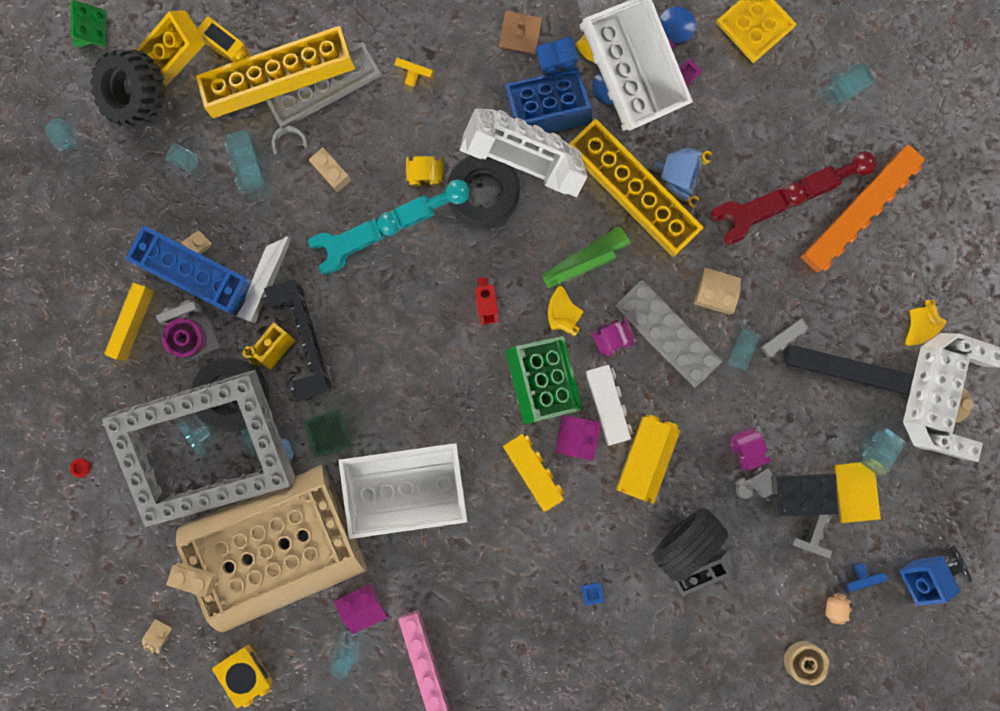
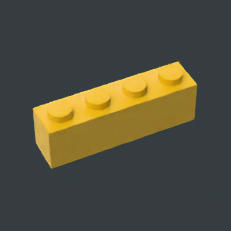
M521 434L503 445V448L543 511L546 512L563 501L562 495L565 493L559 484L554 485L551 480L554 478L549 468L544 469L541 463L544 460L538 451L534 453L531 446L534 444L529 436L524 437Z

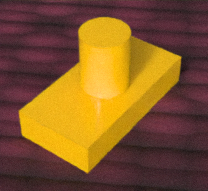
M396 58L394 64L408 69L404 84L415 87L419 74L433 78L435 73L431 69L400 58Z

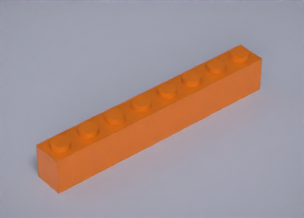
M909 144L903 147L805 251L801 258L816 272L826 271L833 264L831 260L835 256L838 258L846 250L844 246L848 242L851 244L859 236L857 232L868 227L871 223L869 219L883 211L884 207L882 205L886 201L891 202L897 194L895 192L899 187L901 189L910 182L908 178L912 174L916 175L923 168L921 164L925 159Z

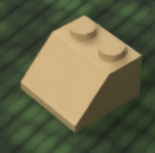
M704 267L693 304L728 315L734 313L740 294L741 278Z

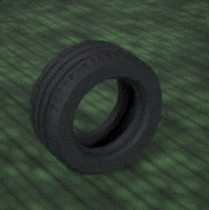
M700 508L680 522L660 542L653 552V559L671 580L680 582L699 570L716 554L728 537L727 529L709 509Z

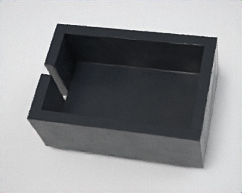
M836 474L771 476L772 493L780 494L781 497H772L773 515L806 516L838 514Z

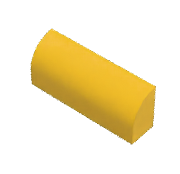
M132 282L104 352L106 356L116 360L127 361L154 290Z

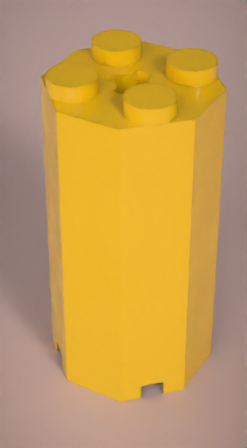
M649 414L641 418L616 490L654 504L681 430L677 429L679 425L669 421L661 423L659 422L660 418Z

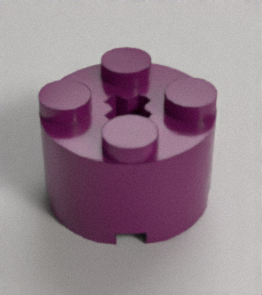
M622 317V322L614 320L597 328L598 333L595 331L591 332L600 354L604 353L606 356H610L616 353V349L621 346L627 348L635 344L633 340L636 337L626 317Z
M178 318L172 320L166 325L162 334L164 348L167 352L177 357H194L207 344L206 332L202 325L190 319ZM184 335H187L186 342L182 341Z
M755 427L732 435L731 442L729 443L732 452L738 454L740 459L738 464L742 471H750L770 463V456L766 457L764 453L768 451L759 431L755 432Z

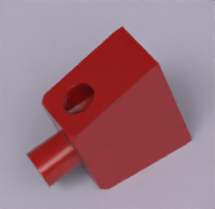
M488 277L477 279L478 287L475 288L480 324L498 323L499 315L494 285L489 284Z

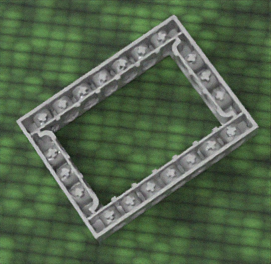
M256 370L115 411L102 419L145 527L286 488L295 480ZM237 400L262 468L258 472L247 475L244 473L240 477L230 480L226 478L216 484L211 485L209 483L202 488L195 490L191 488L187 492L177 495L174 493L167 498L158 500L162 490L156 482L153 474L154 469L150 467L146 457L147 452L142 447L139 439L140 434L137 429Z

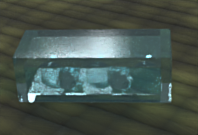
M245 129L225 135L226 142H224V147L227 154L230 153L232 159L229 160V164L237 178H234L237 189L248 193L265 188V180L251 134L248 130Z

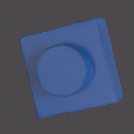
M600 582L581 586L585 606L604 602Z

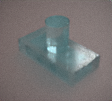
M742 328L727 364L746 371L760 335Z
M184 421L178 424V429L199 459L206 456V452L199 443L211 435L205 425L192 433Z

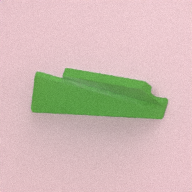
M620 226L614 228L545 272L542 277L547 288L549 289L615 260L614 252L630 244L629 238Z

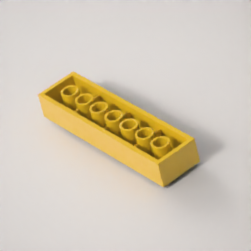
M337 26L196 75L204 108L212 118H216L355 69L346 37L341 27Z
M594 119L569 143L570 146L580 151L585 169L672 257L704 228L597 119Z

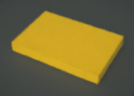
M874 461L834 465L840 523L881 519Z

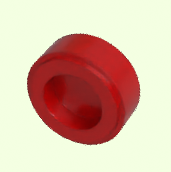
M84 458L75 459L70 465V472L77 478L86 477L91 472V464Z

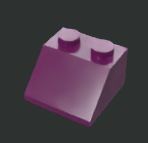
M562 415L555 453L594 461L601 422Z
M372 582L334 601L341 620L352 634L388 618Z

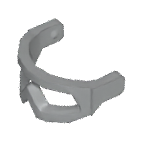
M280 127L272 137L271 144L274 155L278 154L276 148L278 139L287 132L299 134L303 139L305 148L308 147L306 136L295 127Z

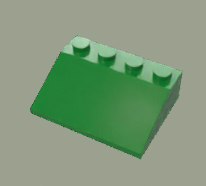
M564 336L523 344L505 350L524 425L583 410Z

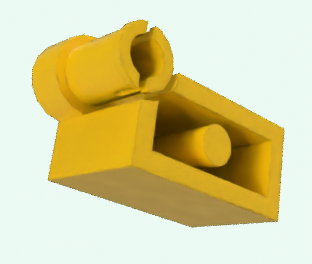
M273 322L256 342L254 348L248 346L245 348L248 350L247 352L243 350V356L253 366L259 367L264 364L271 370L295 340Z

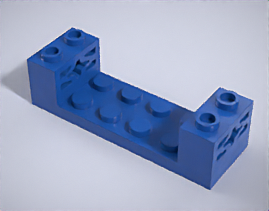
M144 225L125 260L233 315L239 309L252 282Z

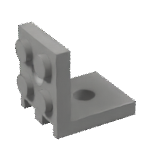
M188 300L180 303V307L174 309L173 307L161 310V314L156 315L158 322L167 325L174 319L185 318L198 322L204 328L207 337L206 347L194 357H181L183 362L221 349L205 306ZM184 335L182 341L186 342L187 335Z

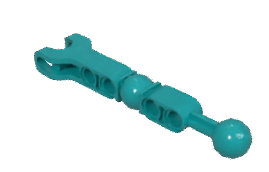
M453 180L447 185L445 192L430 199L426 195L397 207L392 212L383 213L378 219L365 222L337 236L320 233L308 240L310 248L318 249L325 247L328 252L327 260L318 267L320 274L327 275L342 269L350 254L386 238V236H393L400 229H405L432 217L435 214L433 210L446 203H464L470 194L469 186L463 180Z

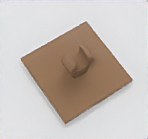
M505 11L498 47L535 54L542 18Z

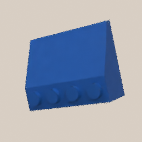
M578 67L505 84L512 117L514 119L520 118L532 127L536 125L541 127L544 132L552 133L587 125L592 122V107Z

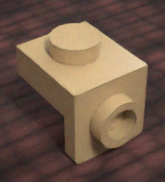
M198 230L182 241L181 245L202 254L211 247L212 243Z
M155 619L142 638L143 648L150 653L156 652L159 654L161 647L172 632V628Z

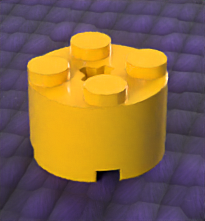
M434 156L413 157V161L410 158H406V182L411 187H422V183H429L430 187H440L441 183L444 182V158L440 157V161L435 160Z

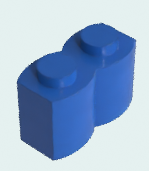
M572 37L536 47V54L542 73L551 74L560 67H565V69L572 68L578 62V55Z

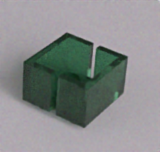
M343 409L324 414V417L318 416L303 421L315 458L355 446Z

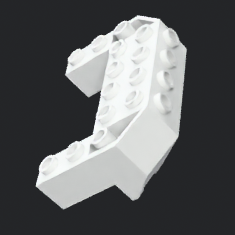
M493 109L474 110L464 132L460 151L479 159L483 158L486 160L488 156L543 179L545 186L563 194L567 193L575 197L578 196L587 179L583 158L579 150L570 146L559 135L546 133L541 127L536 125L532 127L520 118H511L504 111L498 110L497 112Z
M940 333L921 346L903 420L904 426L915 447L963 460L979 462L983 443L954 435L953 430L969 362L983 367L1000 368V347L962 334Z

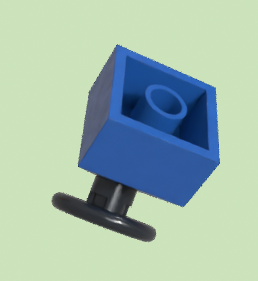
M951 546L954 559L945 561L943 556L913 560L899 570L917 606L947 603L961 591L953 576L961 572L968 583L973 581L956 546Z

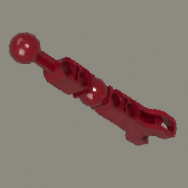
M859 152L853 157L852 163L835 170L833 166H829L801 179L799 183H790L785 188L775 190L746 204L728 201L714 208L710 215L714 221L727 219L734 224V228L726 233L724 242L726 245L735 244L744 240L751 226L790 209L791 206H799L805 200L808 201L837 188L842 184V179L855 173L862 176L869 175L876 168V158L870 152Z

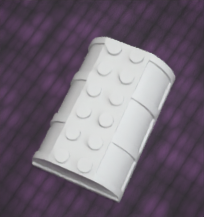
M629 0L583 19V22L579 25L580 29L584 31L593 52L592 58L600 69L609 91L607 93L609 99L613 101L622 122L621 128L623 131L627 129L630 131L693 102L652 0Z
M457 443L339 460L349 539L467 522Z

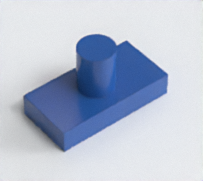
M863 563L853 567L858 581L844 585L846 593L883 583L888 579L885 573L869 577L866 566Z

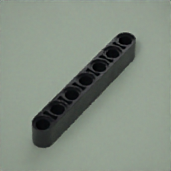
M789 345L785 365L905 395H910L914 378L912 374L794 345Z

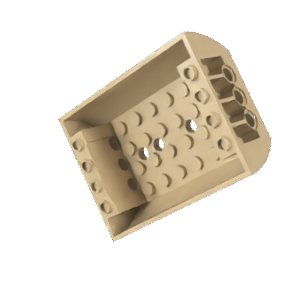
M325 464L296 475L295 480L289 487L236 501L187 521L178 527L176 533V547L183 564L217 574L212 593L207 597L196 596L206 621L219 632L230 630L368 571L355 538L349 539L346 515ZM301 530L307 531L309 535L307 541H301L298 538V533ZM282 538H287L290 541L288 549L281 548L280 540ZM245 554H250L253 557L251 565L243 562ZM226 562L234 564L233 572L229 573L225 570Z

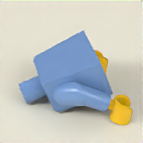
M686 147L675 151V153L668 154L665 163L657 161L654 165V172L662 174L661 180L664 182L665 188L674 197L686 202L689 208H695L696 206L691 204V200L699 201V198L697 196L690 197L689 194H693L701 164L706 165L711 162L706 160L705 156L710 157L712 153L710 151L702 153L700 150Z

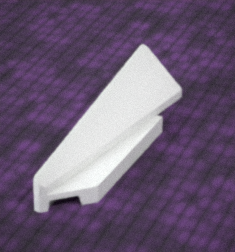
M286 236L284 239L266 246L245 297L246 301L237 317L256 323L261 308L265 305L263 294H265L264 288L272 286L291 241L289 237Z

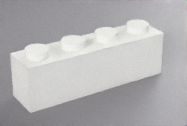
M606 365L586 371L585 373L607 445L630 440V435L633 432L630 423L627 424L624 417L627 416L626 408L620 404L619 398L622 395L619 386L615 387L614 379H616L614 369Z

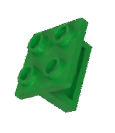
M72 0L70 2V19L73 46L79 48L88 44L106 46V10Z

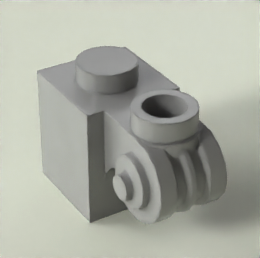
M760 466L751 472L753 475L747 479L742 477L735 482L737 485V495L744 499L752 496V489H756L760 497L763 498L772 494L771 476L773 474L766 467L762 468Z

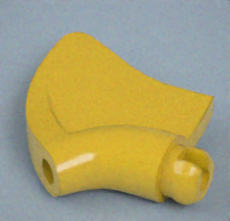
M558 286L551 297L548 307V322L551 330L561 329L568 334L571 333V335L576 336L580 330L576 323L584 311L571 302L562 286Z
M926 300V307L909 310L911 322L905 339V345L911 346L924 343L934 338L944 328L947 320L939 315L935 300Z

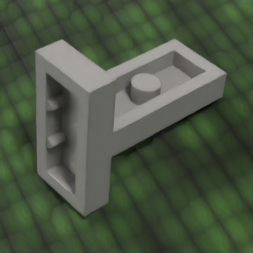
M814 515L806 541L791 536L788 543L830 559L832 551L819 547L818 543H821L824 538L823 529L825 524H828L831 515Z

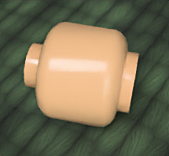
M834 594V597L827 599L825 615L829 618L830 622L845 624L846 621L851 619L853 603L846 599V595Z

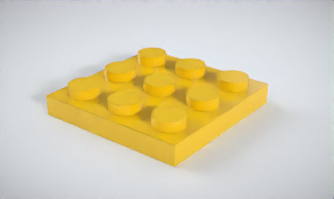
M739 0L716 21L717 25L753 64L797 25L775 0Z

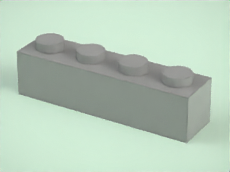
M800 319L760 348L767 357H773L779 349L783 350L786 348V344L796 341L797 336H803L807 333L806 330L809 328Z

